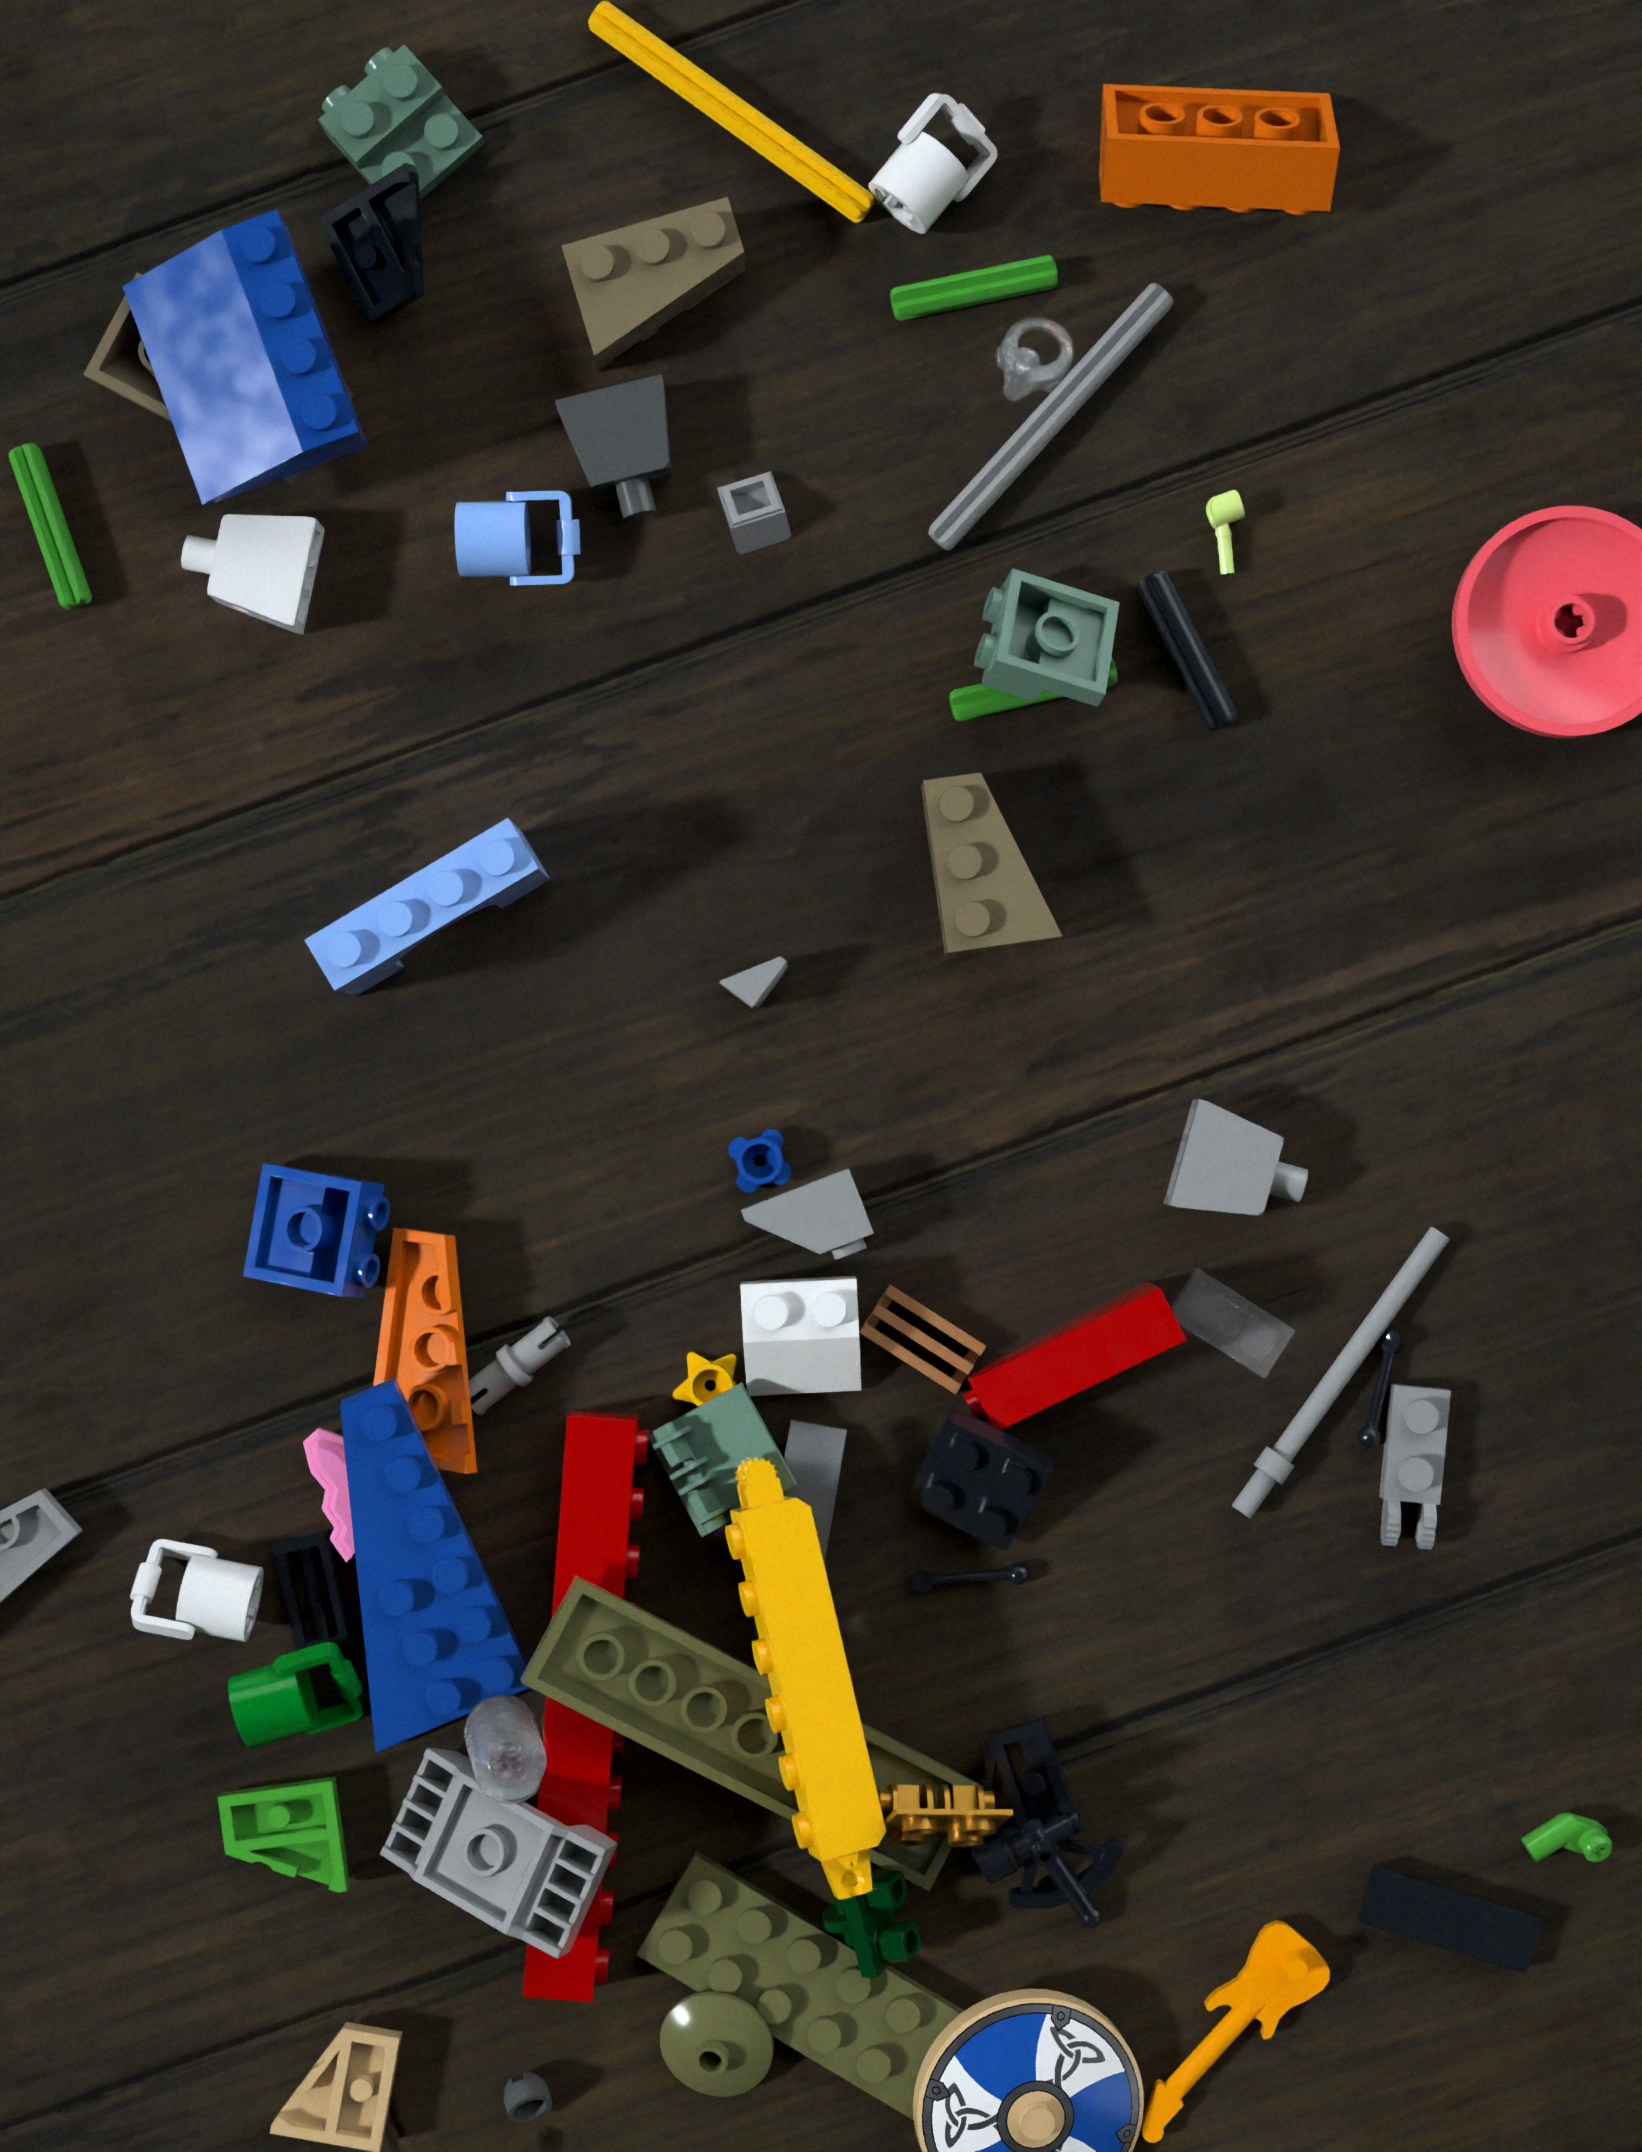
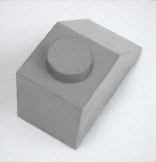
M849 1168L741 1210L746 1222L818 1254L831 1250L835 1260L867 1248L864 1237L874 1234Z

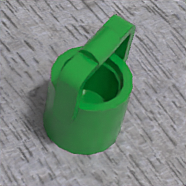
M323 1642L284 1654L276 1658L272 1664L233 1675L228 1681L229 1701L234 1721L241 1739L249 1749L304 1732L306 1734H315L356 1721L363 1714L361 1697L363 1687L351 1661L344 1659L338 1645L333 1642ZM328 1662L331 1676L339 1693L347 1702L319 1711L315 1690L307 1669Z

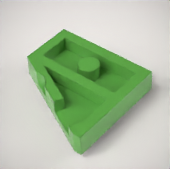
M335 1776L221 1792L217 1797L226 1855L249 1863L261 1862L267 1864L273 1871L293 1878L296 1875L312 1879L329 1885L328 1889L337 1893L348 1891L350 1881Z

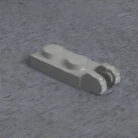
M1390 1383L1379 1497L1383 1499L1380 1531L1382 1545L1396 1546L1398 1543V1538L1401 1534L1400 1501L1419 1503L1415 1526V1539L1418 1549L1431 1550L1432 1546H1434L1437 1525L1436 1505L1441 1503L1451 1390Z

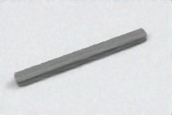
M1151 283L931 524L928 534L938 546L947 551L952 550L1171 309L1174 300L1163 287L1157 283Z

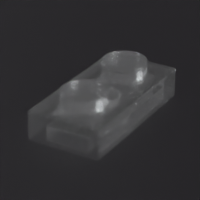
M1198 1268L1194 1270L1171 1306V1310L1179 1325L1264 1379L1296 1331Z

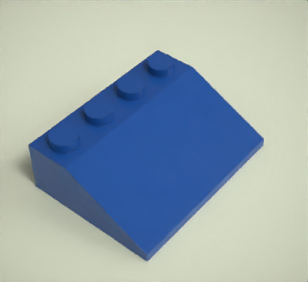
M277 209L224 228L122 286L204 507L368 447L291 234Z

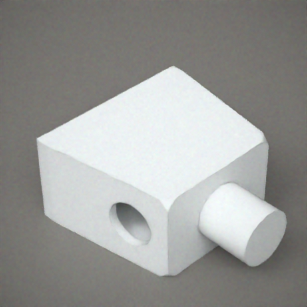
M223 515L217 540L192 535L186 537L182 550L181 566L182 569L210 574L207 594L216 602L291 632L303 634L325 529L316 518L306 516Z

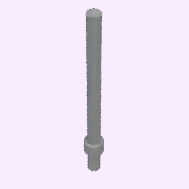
M1433 1227L1429 1228L1272 1449L1266 1446L1253 1464L1258 1469L1233 1502L1232 1506L1251 1519L1276 1482L1281 1485L1284 1483L1295 1467L1291 1464V1461L1450 1240L1447 1236Z

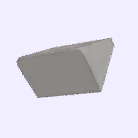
M771 471L717 488L729 529L739 554H746L791 538L786 512Z
M780 956L725 978L719 983L753 1010L755 1008L758 1009L788 970V962Z

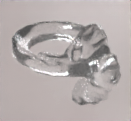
M1031 317L1016 322L1007 331L1001 346L997 347L995 357L996 365L1004 373L1003 394L1008 400L1015 402L1038 390L1051 392L1061 383L1062 378L1070 369L1075 354L1073 341L1066 329L1055 321L1043 317ZM1031 330L1048 332L1056 338L1060 345V357L1051 364L1038 365L1040 363L1039 355L1027 347H1022L1018 350V339L1024 333Z

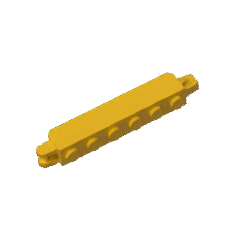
M756 1457L753 1459L747 1458L746 1461H741V1465H737L738 1470L735 1471L741 1507L730 1510L733 1524L725 1526L727 1544L734 1560L741 1558L746 1579L745 1582H741L738 1585L739 1595L745 1615L747 1617L754 1616L759 1639L752 1641L753 1656L759 1674H768L773 1697L765 1699L766 1712L772 1731L774 1733L781 1732L786 1755L779 1756L780 1773L786 1790L795 1791L800 1812L792 1815L796 1840L801 1849L808 1848L809 1854L821 1862L834 1897L839 1900L848 1899L873 1890L869 1848L879 1845L886 1833V1827L811 1506L796 1497L783 1495L780 1478L776 1477L778 1471L774 1469L775 1465L770 1464V1460L765 1461L764 1458L758 1460Z

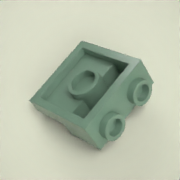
M405 44L395 52L389 47L378 51L365 66L364 71L368 76L352 90L347 85H342L332 91L321 107L325 114L318 119L327 137L370 185L404 163L414 165L419 175L420 200L485 144L482 135L445 95L443 87Z
M1012 568L1001 589L992 587L984 606L982 619L992 623L991 634H983L974 660V666L984 669L982 686L1036 702L1042 691L1045 690L1098 707L1106 695L1120 602Z

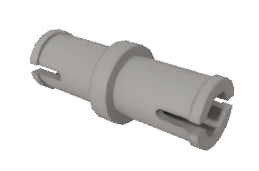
M547 1316L541 1324L513 1346L503 1345L496 1351L497 1358L469 1380L470 1399L482 1389H487L473 1400L474 1403L471 1405V1409L481 1416L489 1407L517 1385L521 1387L527 1386L534 1380L532 1374L564 1348L567 1349L571 1346V1342L563 1330L547 1343H542L555 1333L556 1328L559 1326L553 1318Z

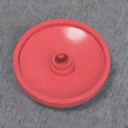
M1557 506L1529 513L1509 523L1490 538L1474 555L1464 571L1454 598L1452 637L1457 660L1468 684L1478 698L1497 716L1517 728L1539 736L1573 739L1598 735L1612 730L1642 713V529L1614 513L1586 506Z

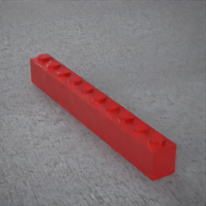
M572 1410L567 1415L552 1618L575 1575L626 1600L627 1579L638 1580L641 1546L631 1545L630 1540L632 1522H642L645 1488L635 1487L636 1464H647L649 1430H639L640 1415ZM546 1696L537 1809L566 1826L588 1824L618 1843L619 1833H610L608 1829L610 1810L620 1811L623 1775H613L614 1752L625 1753L626 1736ZM618 1845L607 1868L616 1869ZM605 1874L569 1953L556 1959L527 1943L523 1997L593 2002L597 1984H607L610 1948H600L601 1926L612 1925L614 1891L604 1890Z

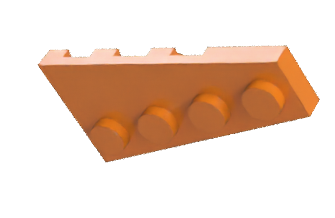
M393 1228L373 1386L396 1377L437 1468L471 1474L477 1473L455 1235L407 1228Z

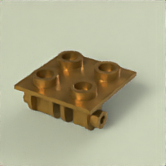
M889 1784L887 1790L877 1791L882 1814H887V1818L884 1820L886 1833L883 1837H891V1845L894 1846L923 1845L926 1843V1837H948V1845L954 1847L978 1846L983 1844V1838L995 1834L996 1830L1013 1816V1809H994L993 1791H984L982 1785H953L951 1787V1803L948 1785H940L937 1798L938 1809L933 1807V1791L930 1784L922 1786L920 1804L919 1785Z

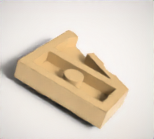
M346 2022L277 2114L271 2124L270 2134L380 2152L384 2140L403 2032Z

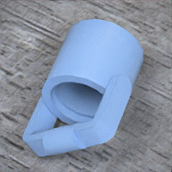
M565 491L506 492V501L457 502L455 507V549L460 578L510 577V585H546L570 582L575 574L574 555L581 554L579 519H573L570 495ZM526 500H559L560 520H556L558 555H562V575L530 576L531 532Z

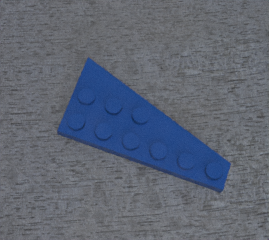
M396 1377L341 1400L340 1405L375 1752H379L530 1688L522 1684L520 1680L528 1665V1661Z

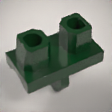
M871 1861L873 1890L863 1895L842 1900L837 1899L833 1895L835 1904L829 1906L821 1915L826 1931L837 1934L843 1933L846 1945L854 1946L862 1978H877L889 1963L909 1961L921 1948L922 1943L917 1924H914L912 1921L894 1920L892 1910H898L903 1905L908 1891L903 1872L881 1869L879 1865Z

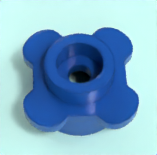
M768 1129L763 1132L761 1137L750 1140L738 1137L730 1143L728 1153L731 1158L736 1160L739 1171L736 1183L742 1191L751 1193L756 1191L759 1185L769 1182L781 1185L789 1180L792 1170L790 1165L784 1162L781 1151L784 1140L778 1131ZM758 1155H762L766 1160L765 1164L761 1167L754 1163V1159Z

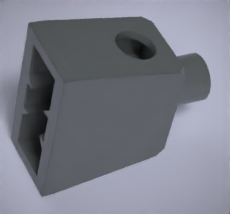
M659 374L555 400L562 424L594 496H604L617 492L624 521L639 520L654 515L657 510L650 484L672 478L667 401L662 375Z

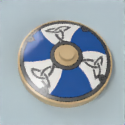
M1020 1989L1000 1993L972 2005L959 2014L944 2028L929 2048L918 2072L913 2096V2120L922 2152H1132L1140 2133L1144 2110V2091L1140 2071L1129 2046L1118 2029L1105 2015L1087 2002L1069 1994L1047 1989Z

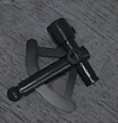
M1074 1808L1070 1812H1066L1045 1824L1037 1818L1029 1820L1022 1827L1021 1836L1012 1841L1009 1838L1004 1840L998 1839L989 1844V1846L977 1851L975 1855L984 1877L990 1884L1017 1872L1022 1866L1024 1867L1020 1887H1014L1008 1892L1009 1902L1013 1908L1050 1909L1069 1903L1085 1927L1095 1928L1101 1924L1103 1915L1089 1892L1107 1880L1123 1854V1847L1121 1841L1115 1837L1106 1840L1104 1845L1070 1839L1078 1831L1081 1832L1086 1829L1082 1816ZM1062 1851L1094 1856L1096 1858L1089 1867L1077 1875ZM1038 1866L1046 1869L1055 1885L1046 1888L1033 1887Z

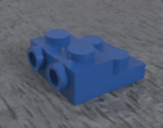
M263 1163L243 1276L340 1297L365 1298L366 1288H370L375 1284L380 1272V1260L376 1254H373L376 1231H380L386 1226L390 1215L389 1200L383 1197L385 1184Z

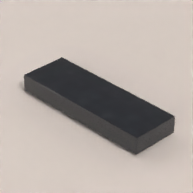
M1378 1864L1373 1865L1358 1915V1920L1361 1924L1524 1974L1527 1973L1543 1920L1537 1913Z

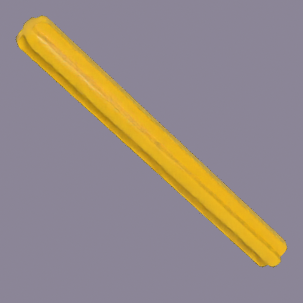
M601 1L596 6L588 20L589 28L593 33L851 221L859 223L867 216L874 204V196L871 192L610 2Z

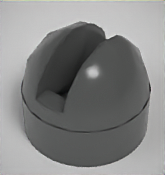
M523 2071V2079L517 2081L512 2076L504 2087L503 2101L508 2119L514 2123H527L537 2120L547 2114L552 2108L553 2103L548 2086L544 2079L536 2073Z

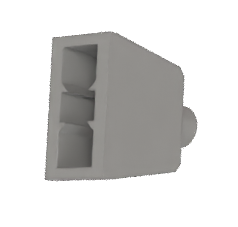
M1193 1099L1163 1204L1179 1208L1262 1216L1269 1194L1300 1202L1307 1183L1308 1169L1278 1161L1283 1146V1137L1208 1101Z

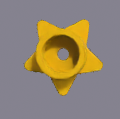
M689 1352L687 1354L689 1377L673 1391L674 1399L691 1402L699 1407L736 1386L733 1375L737 1357L734 1354H729L710 1362L694 1352ZM707 1380H713L716 1383L714 1390L709 1391L705 1388Z

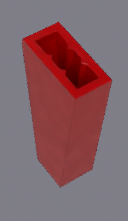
M1146 1282L966 1376L972 1389L962 1395L975 1418L983 1422L989 1420L991 1426L1002 1430L1186 1341L1187 1338L1161 1288Z

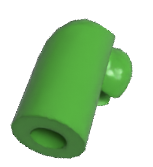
M1570 1812L1556 1815L1520 1838L1536 1863H1539L1561 1848L1584 1854L1586 1859L1591 1862L1605 1860L1612 1851V1841L1608 1837L1607 1829L1596 1820Z

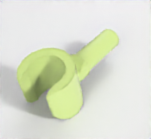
M1231 490L1212 497L1206 505V515L1211 526L1215 529L1218 541L1220 574L1234 573L1232 534L1229 524L1245 518L1240 495L1236 490Z

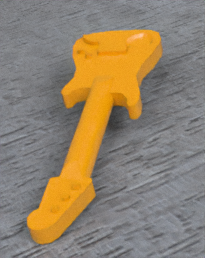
M1278 1920L1266 1924L1258 1933L1250 1949L1246 1964L1238 1975L1216 1988L1207 1996L1204 2004L1208 2011H1213L1222 2005H1229L1232 2008L1165 2082L1160 2079L1155 2081L1141 2124V2133L1149 2143H1156L1162 2139L1164 2135L1163 2128L1184 2105L1182 2098L1255 2018L1261 2021L1260 2033L1264 2040L1270 2039L1275 2032L1279 2019L1290 2008L1311 1999L1321 1992L1329 1982L1330 1970L1326 1961L1316 1948L1290 1925Z

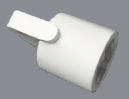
M932 93L898 133V139L902 142L901 145L870 181L869 190L879 204L900 223L917 233L925 234L953 199L956 202L962 201L971 192L997 159V149L984 134L985 127L963 103L957 104L951 96L946 94ZM939 109L947 116L946 120L969 145H973L980 153L967 170L944 145L927 133L922 132V129Z
M167 1539L156 1540L150 1548L146 1562L139 1565L130 1598L134 1601L131 1608L133 1626L140 1631L185 1640L192 1639L194 1632L246 1642L252 1632L260 1604L264 1580L263 1567L217 1559L218 1553L208 1547ZM163 1556L189 1561L179 1592L176 1621L145 1615L148 1604L153 1601L162 1572L160 1565Z

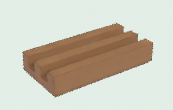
M890 1283L859 1330L860 1334L954 1394H957L962 1386V1382L973 1369L976 1360L987 1347ZM893 1300L969 1348L964 1358L887 1310ZM880 1319L956 1367L957 1369L952 1377L877 1330L875 1327Z

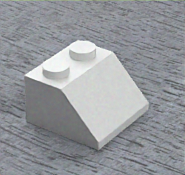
M856 1276L741 1282L743 1348L746 1387L749 1396L861 1391Z

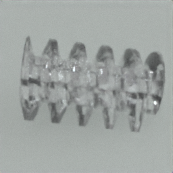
M500 1694L486 1698L473 1708L466 1719L464 1728L465 1744L468 1756L470 1757L475 1782L482 1793L495 1802L504 1804L524 1802L537 1794L547 1765L545 1747L543 1746L537 1723L528 1705L515 1696Z

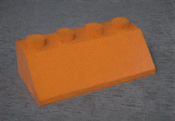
M1103 84L1099 160L1101 202H1110L1123 208H1135L1142 204L1170 205L1179 210H1194L1200 206L1226 207L1231 211L1248 213L1256 209H1279L1294 215H1307L1313 211L1330 212L1340 152L1330 93Z

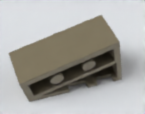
M728 197L562 245L599 372L614 363L613 359L641 340L644 342L657 333L659 327L685 309L686 311L690 310L746 271L744 249Z
M981 772L923 780L921 792L945 957L1052 942L1062 938L1063 936Z

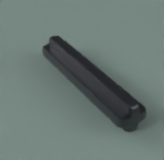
M1162 570L1144 577L1137 583V590L1206 728L1209 731H1216L1229 725L1237 719V711L1168 573Z

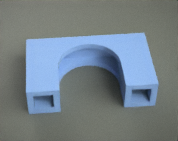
M506 818L304 941L334 991L356 997L403 969L404 966L399 959L440 930L487 906L497 905L503 909L548 882L550 878L522 831L509 818Z

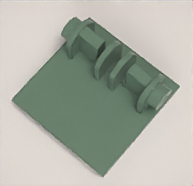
M742 1382L649 1434V1441L701 1537L732 1521L730 1510L741 1507L735 1471L738 1470L737 1465H741L742 1460L746 1461L747 1458L753 1459L754 1457L758 1458V1460L760 1458H764L765 1461L770 1460V1464L775 1465L774 1469L778 1471L776 1477L780 1478L783 1492L797 1485Z

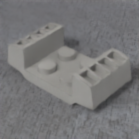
M426 1748L423 1755L424 1758L417 1773L414 1775L412 1785L402 1802L403 1805L396 1821L391 1827L392 1830L385 1846L382 1847L380 1855L408 1872L414 1881L502 1933L521 1939L556 1959L569 1953L618 1843L588 1824L566 1826L485 1780L489 1768L457 1751Z

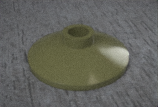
M705 1991L681 1999L669 2010L660 2031L661 2053L670 2071L689 2088L710 2096L729 2097L751 2090L766 2076L773 2059V2037L763 2016L748 2002L724 1992ZM706 2052H714L718 2054L719 2057H713Z

